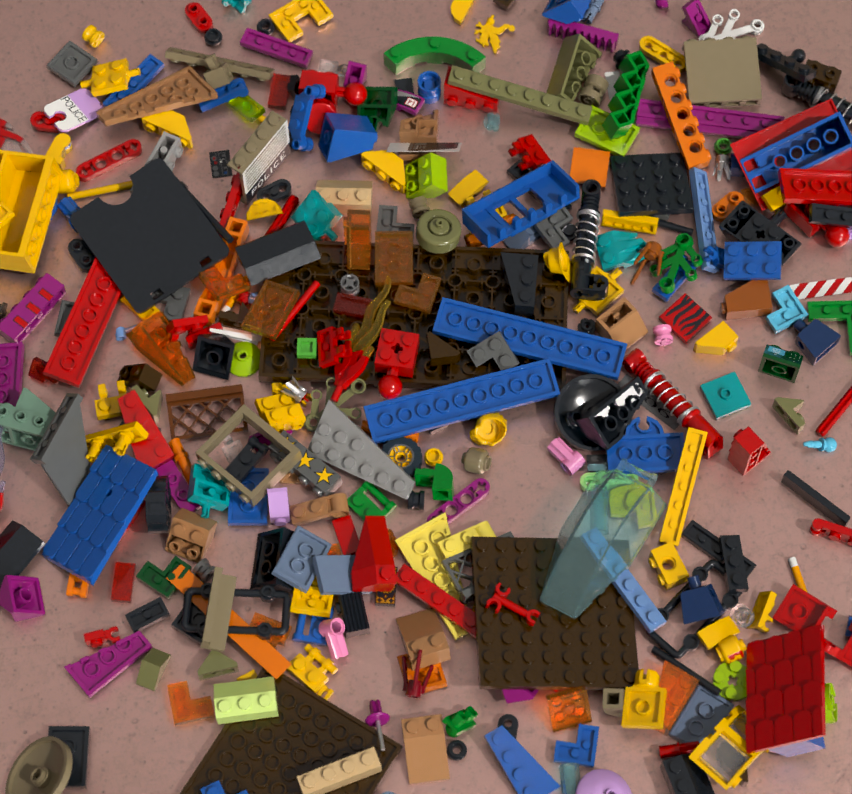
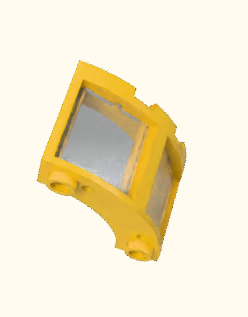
M740 705L731 710L730 716L724 717L714 727L715 734L712 735L710 733L689 756L693 762L725 790L731 787L735 788L741 782L740 776L764 752L746 753V710Z

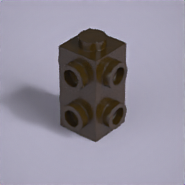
M807 59L805 65L817 71L816 78L807 81L808 85L812 84V87L814 85L823 86L829 90V93L834 94L842 70Z

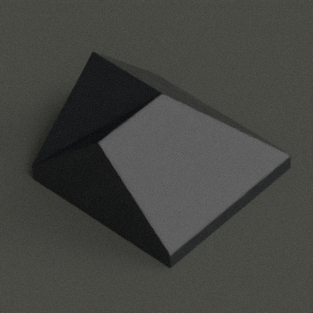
M219 333L198 335L192 370L229 380L235 343L226 335Z

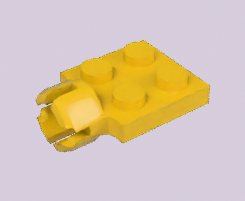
M640 669L635 674L634 685L625 687L621 723L623 728L663 729L667 690L666 688L659 687L660 676L657 671L647 669L646 675L644 674V669Z

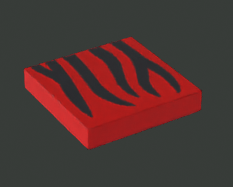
M685 293L659 316V320L663 324L670 325L672 332L686 344L712 321V317Z

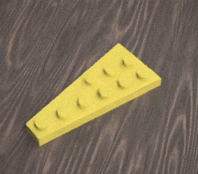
M445 512L395 540V544L410 568L460 601L458 592L441 564L442 560L445 559L437 546V542L451 536ZM452 562L448 564L451 570L459 572L458 563ZM459 578V581H458V582H459L461 588L463 589V587H462V582H461V578ZM438 613L455 641L468 634Z

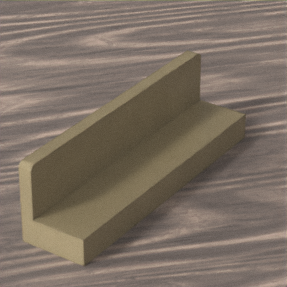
M215 567L200 648L224 652L237 577L222 574L223 568Z

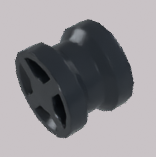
M411 491L408 498V509L419 508L424 510L425 491Z

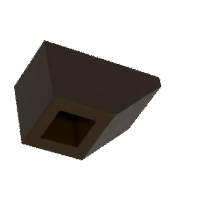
M146 363L125 365L120 370L117 381L124 380L125 385L130 388L137 384L140 389L144 388L147 392L156 391L163 374Z

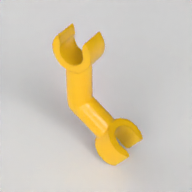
M272 383L273 395L281 394L282 392L280 391L284 388L290 389L286 384ZM308 393L305 398L312 401L311 394ZM302 400L301 405L306 407V402Z

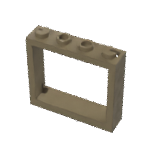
M245 404L195 452L198 459L197 462L203 469L208 468L216 480L219 481L221 479L229 491H235L243 502L245 501L253 507L267 494V489L273 488L302 459L300 449ZM243 420L287 455L252 491L208 456Z

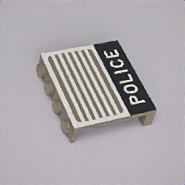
M273 110L227 164V166L240 173L243 192L240 201L246 205L251 202L258 190L264 186L291 153L287 119Z

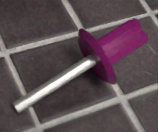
M371 700L369 702L371 714L367 716L365 723L371 727H377L380 749L385 751L381 726L389 722L390 716L382 712L380 700Z

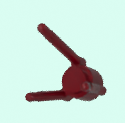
M421 649L418 650L414 678L409 680V683L406 656H402V691H405V696L411 698H421V694H425L427 683L434 668L433 665H430L421 685V681H418L422 655Z

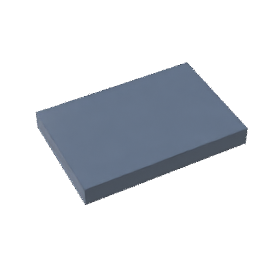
M298 525L271 574L306 594L316 576L312 557L315 555H327L332 544Z
M315 555L312 557L320 595L354 593L352 592L351 569L355 555ZM362 592V594H371V593H372V592Z
M698 685L668 735L680 743L694 741L701 743L710 733L712 735L715 734L714 727L724 717L729 715L734 704L721 696L717 697L701 685Z

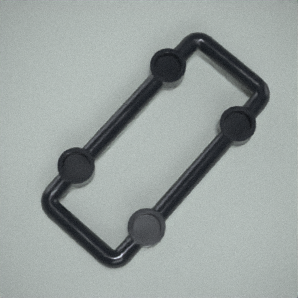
M709 560L703 567H696L692 572V576L699 575L701 584L706 582L708 572L712 568H715L724 577L725 574L723 565L717 560ZM688 583L664 608H658L666 621L669 619V613L681 602V592L690 589ZM743 592L726 593L723 596L721 605L724 613L727 610L736 608L738 598ZM722 615L707 619L694 634L686 635L683 640V646L678 651L655 631L649 634L646 630V634L671 657L680 659L688 651L692 652L698 648L700 639L697 636V632L716 622Z
M205 583L201 587H190L184 594L181 626L187 632H197L200 637L203 635L205 620H201L198 624H189L192 595H201L204 600H209L211 583ZM269 585L263 586L260 590L235 589L234 597L261 598L265 603L273 602L275 598L283 599L281 628H273L266 622L260 623L257 627L229 626L228 634L257 635L261 640H268L272 636H282L288 632L291 596L288 592L275 590L274 587Z

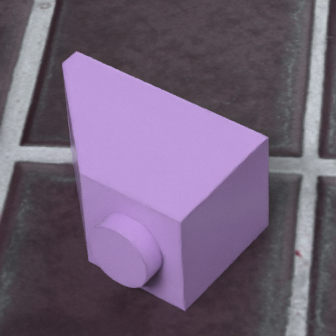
M287 487L267 489L271 524L283 526L286 523H291Z

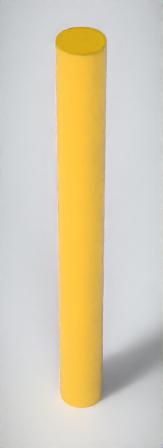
M132 181L68 193L67 197L70 196L73 200L130 189L133 183Z

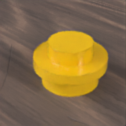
M428 449L424 454V461L428 466L435 467L436 463H442L443 454L439 449Z

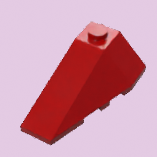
M365 516L358 548L351 569L352 592H391L396 585L395 564L385 516Z

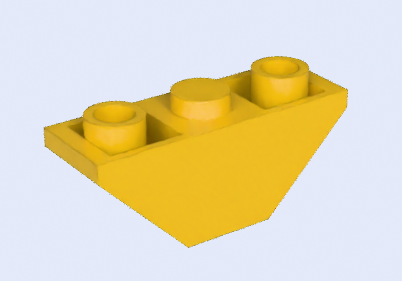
M169 110L142 117L143 127L146 131L154 132L160 136L165 131L181 138L182 147L192 149V138L183 115Z
M387 150L368 151L361 154V163L366 170L373 171L381 181L385 180L389 183L393 190L399 191L402 194L406 192L404 162L393 152H387Z

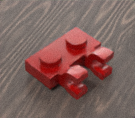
M532 134L518 138L517 141L512 143L513 148L508 150L511 157L520 153L524 154L521 158L523 162L518 164L521 171L529 167H533L535 170L551 161Z
M207 315L172 320L166 325V332L171 334L169 342L178 341L179 334L188 331L186 336L203 330V327L209 322Z
M330 326L317 331L319 367L325 369L338 364L340 357L353 356L352 348L345 349V345L338 346L337 340L350 339V330L344 331L343 327L335 328Z

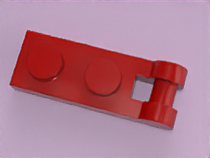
M820 518L813 520L809 530L812 535L818 536L822 534L828 536L833 541L841 540L852 546L851 528Z

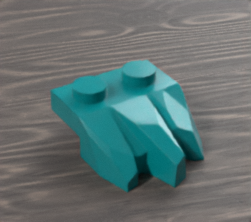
M612 230L598 235L596 246L603 271L607 272L621 266L624 268L633 266V262L640 254L638 253L639 250L645 247L647 243L642 238L635 239L638 233L631 231Z

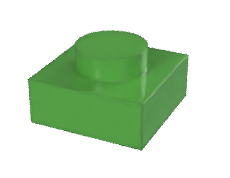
M297 338V358L316 359L317 338Z

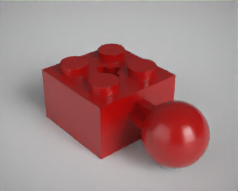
M312 69L302 70L298 88L299 95L306 86L323 84L326 88L324 98L330 100L336 107V110L339 97L345 98L351 105H360L367 98V90L359 82H352L346 87L339 86L338 74L333 72H317Z
M786 204L784 210L786 215L809 238L822 228L826 232L825 237L829 245L842 247L848 242L850 234L849 230L845 227L809 223V204Z
M381 328L374 364L375 372L387 374L378 382V391L382 397L394 399L401 394L402 382L398 376L413 378L420 344L419 334Z

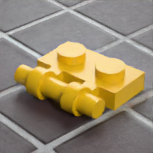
M307 644L304 650L309 654L304 657L299 653L290 661L292 665L287 671L309 690L317 693L329 681L325 673L329 671L334 675L338 668L333 665L334 662L330 658L326 659L317 647ZM314 660L321 664L319 668L312 664Z

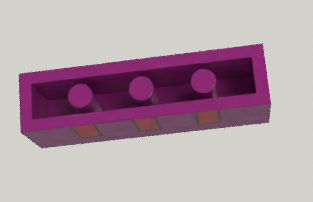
M48 273L40 277L36 281L35 286L24 294L23 299L12 307L10 313L0 320V335L10 343L22 342L66 294L64 285Z

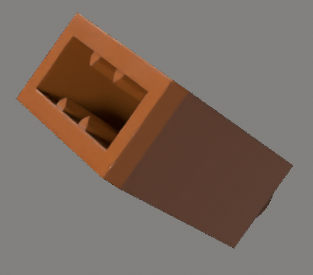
M751 280L726 294L723 302L720 303L721 313L725 314V320L763 317L771 314L773 308L768 280Z

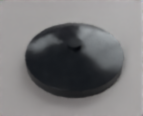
M597 374L581 375L569 381L560 390L553 409L556 428L564 440L580 450L591 452L604 450V448L586 438L579 426L577 429L569 427L565 422L566 414L568 411H579L583 415L621 387L613 380Z

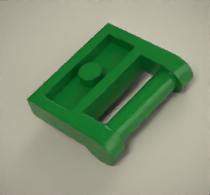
M365 481L347 499L348 507L363 522L365 516H385L386 518L397 507L393 501L386 498L374 484ZM367 491L385 506L382 511L365 495Z

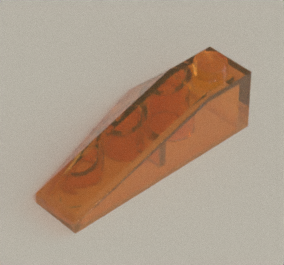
M160 311L138 323L126 336L140 353L183 386L196 377L187 357L183 356L180 349L182 347L181 342H169L171 334L166 332V325L170 321Z

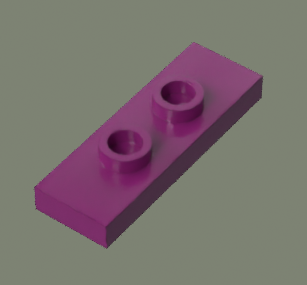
M173 460L156 468L159 476L169 477L171 496L179 509L184 508L196 512L202 508L199 504L187 501L189 485Z

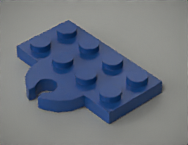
M648 416L646 423L649 425V428L641 430L638 427L640 417L635 418L627 426L626 433L622 439L609 450H606L608 475L677 472L684 445V432L664 433L660 423Z

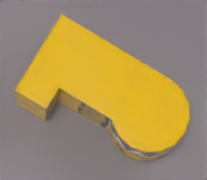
M66 133L58 134L45 155L53 156L61 170H64L66 167L64 161L66 154L71 152L73 148L70 136Z

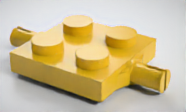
M127 58L92 66V77L89 80L80 81L81 88L91 87L92 95L97 97L128 89L130 78L141 75L139 67L129 70Z
M598 266L591 271V274L603 275L608 279V296L600 301L578 299L579 303L572 308L576 314L583 308H587L598 317L624 293V289L615 280L622 274L618 267L611 274L604 272Z

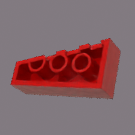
M135 389L118 398V406L123 423L128 424L137 421L149 433L146 440L130 444L134 458L154 469L173 460L174 453Z

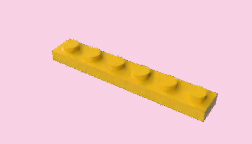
M690 427L687 429L659 538L660 542L669 543L672 541L675 546H679L708 432Z

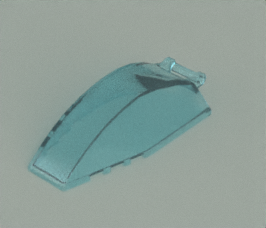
M622 458L615 470H598L560 529L540 596L541 602L575 619L592 603L594 598L602 594L612 581L615 582L618 576L632 565L667 507V504L652 488L657 481L658 474H651L628 463V460ZM625 469L647 480V484L622 473Z

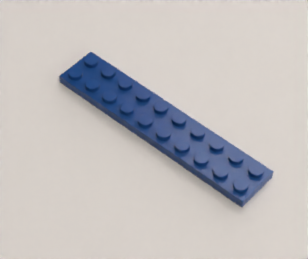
M442 297L432 330L433 334L475 345L500 331L515 355L539 361L550 358L551 364L590 374L602 375L614 380L619 378L627 348V343Z
M550 358L363 407L372 440L377 444L477 418L485 414L496 413L557 397L560 391Z

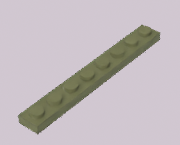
M452 65L447 84L583 125H588L592 106Z

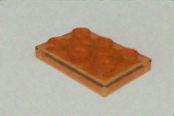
M375 231V285H413V231Z
M265 280L240 325L242 330L276 340L301 294L300 291Z

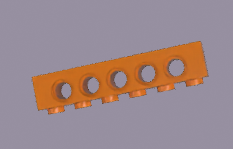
M672 61L652 68L651 76L679 152L684 157L687 173L693 167L698 169L708 167L711 154L704 147L705 138L703 133H699L697 128L699 122L697 117L693 116L691 112L693 110L690 99L687 100L685 93L687 91L685 84L680 82L679 77L681 75L678 66L675 67ZM672 81L674 85L667 86L665 82ZM677 97L680 99V102L674 103L671 99ZM684 114L687 118L679 119L677 115ZM689 130L693 135L686 136L683 132ZM696 147L699 151L693 153L689 148Z

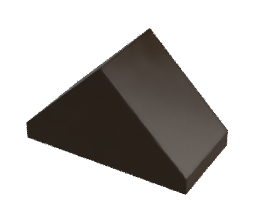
M429 331L427 343L431 366L458 363L460 361V352Z

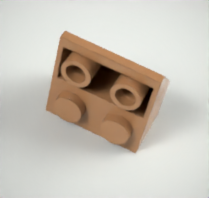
M625 297L600 315L595 322L596 331L602 337L627 343L626 350L648 333L637 309Z
M181 508L173 516L165 551L198 563L204 559L209 549L218 522L210 518H202L197 513Z

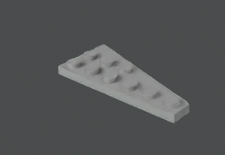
M328 400L308 450L319 459L397 496L408 499L416 481L398 466L386 452H383L333 401Z

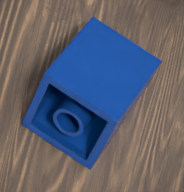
M326 112L318 146L326 161L333 162L372 150L374 143L377 142L378 134L367 116Z

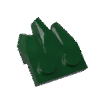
M365 87L367 98L362 104L358 105L357 115L367 116L376 132H378L381 122L383 126L388 127L397 107V87Z

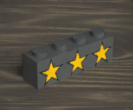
M285 430L282 431L281 435L300 449L302 459L289 473H295L299 476V481L305 486L310 485L313 488L312 491L318 497L332 495L343 484L341 476ZM273 443L268 446L271 458L277 463L287 456Z

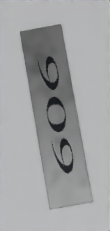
M626 374L618 385L622 387L633 380V378ZM648 391L641 405L675 430L679 426V423H677L678 418L675 415L671 416V411L668 408L664 409V404L657 402V397L650 395V391Z

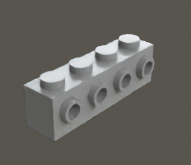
M164 131L145 165L159 158L164 160L171 171H173L176 159L180 158L183 153L181 138ZM132 186V188L130 189L131 195H132V192H133V186Z

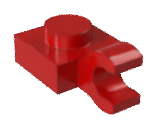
M116 626L108 630L100 629L84 634L87 647L91 646L92 648L102 646L107 640L112 643L121 640L120 636L112 637L114 632L119 631Z

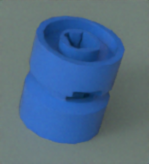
M434 71L421 73L417 81L418 96L425 99V104H433L441 96V78Z

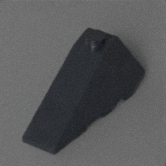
M639 376L635 377L575 421L586 438L605 450H609L622 439L624 430L630 425L631 418L635 411L640 408L648 391Z

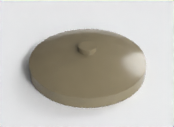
M53 736L42 737L31 743L15 760L7 778L5 794H61L68 783L72 771L73 758L69 746Z

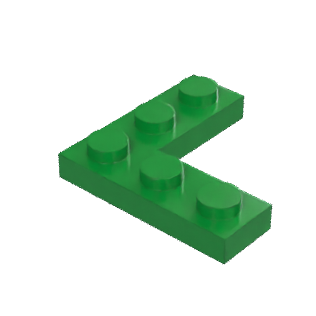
M807 301L808 322H812L814 319H818L821 322L846 321L849 356L852 355V301Z

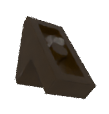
M243 302L241 303L239 314L233 311H220L218 319L222 327L257 332L256 320Z

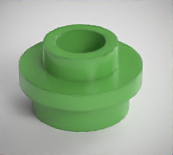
M720 138L715 142L714 150L719 155H728L732 151L730 146L732 143L727 138Z

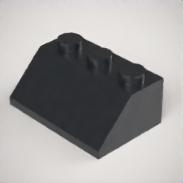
M282 527L258 533L250 589L260 590L263 586L269 585L274 587L275 590L286 592L294 590L293 586L271 574L294 531Z
M682 754L662 761L660 769L670 794H715L707 773L689 758L691 754Z

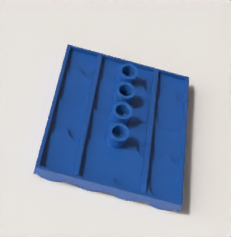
M107 444L90 467L89 474L77 490L76 497L57 523L58 527L44 546L42 553L46 560L92 586L95 584L158 476L156 469L127 454L123 456L117 455L113 448Z

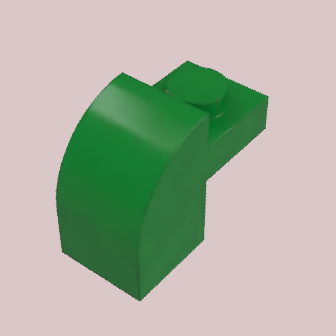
M436 463L435 469L415 468L416 486L432 487L433 500L453 501V475L448 467Z

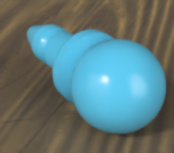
M827 437L825 439L820 438L818 441H806L803 443V446L818 448L819 451L830 453L837 448V442L834 438Z

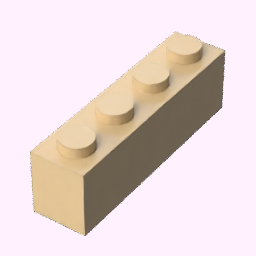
M372 747L299 775L297 780L302 794H325L382 771V767L376 750Z

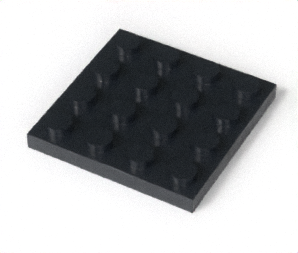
M681 153L610 156L609 162L619 217L693 213V203L686 167Z

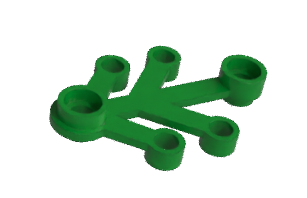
M687 233L679 234L676 237L675 244L661 250L664 252V256L662 257L660 275L663 269L671 266L668 275L659 281L661 291L666 294L672 293L675 289L674 279L679 266L684 270L688 281H695L697 279L696 270L692 269L683 257L685 251L691 257V263L694 267H699L703 264L702 256L697 254L692 247L694 244L693 238ZM676 251L674 256L667 259V255ZM654 264L650 267V273L653 277H658L656 275L657 271H654L657 270V264Z

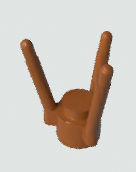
M655 241L647 242L645 248L633 262L636 265L643 256L645 257L630 282L631 285L635 283L647 260L654 261L658 258L656 275L660 276L664 252L661 251L662 246Z

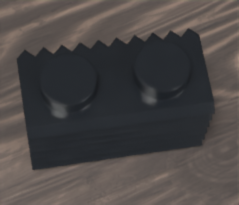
M362 592L339 595V602H336L335 605L337 614L342 615L346 637L370 633Z

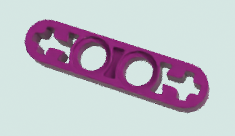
M483 478L476 479L453 497V501H447L428 516L427 522L441 515L440 513H445L446 508L452 506L456 509V513L454 515L446 514L449 525L489 494V482ZM478 485H485V491H477ZM468 495L472 500L470 503L464 504L460 500L461 497Z

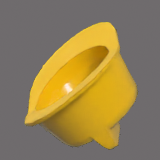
M560 242L558 247L551 248L543 254L544 262L550 272L563 274L566 280L571 283L573 267L563 243Z

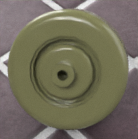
M433 209L425 212L418 219L416 239L425 250L431 253L442 254L450 252L458 245L461 236V224L458 218L451 212Z

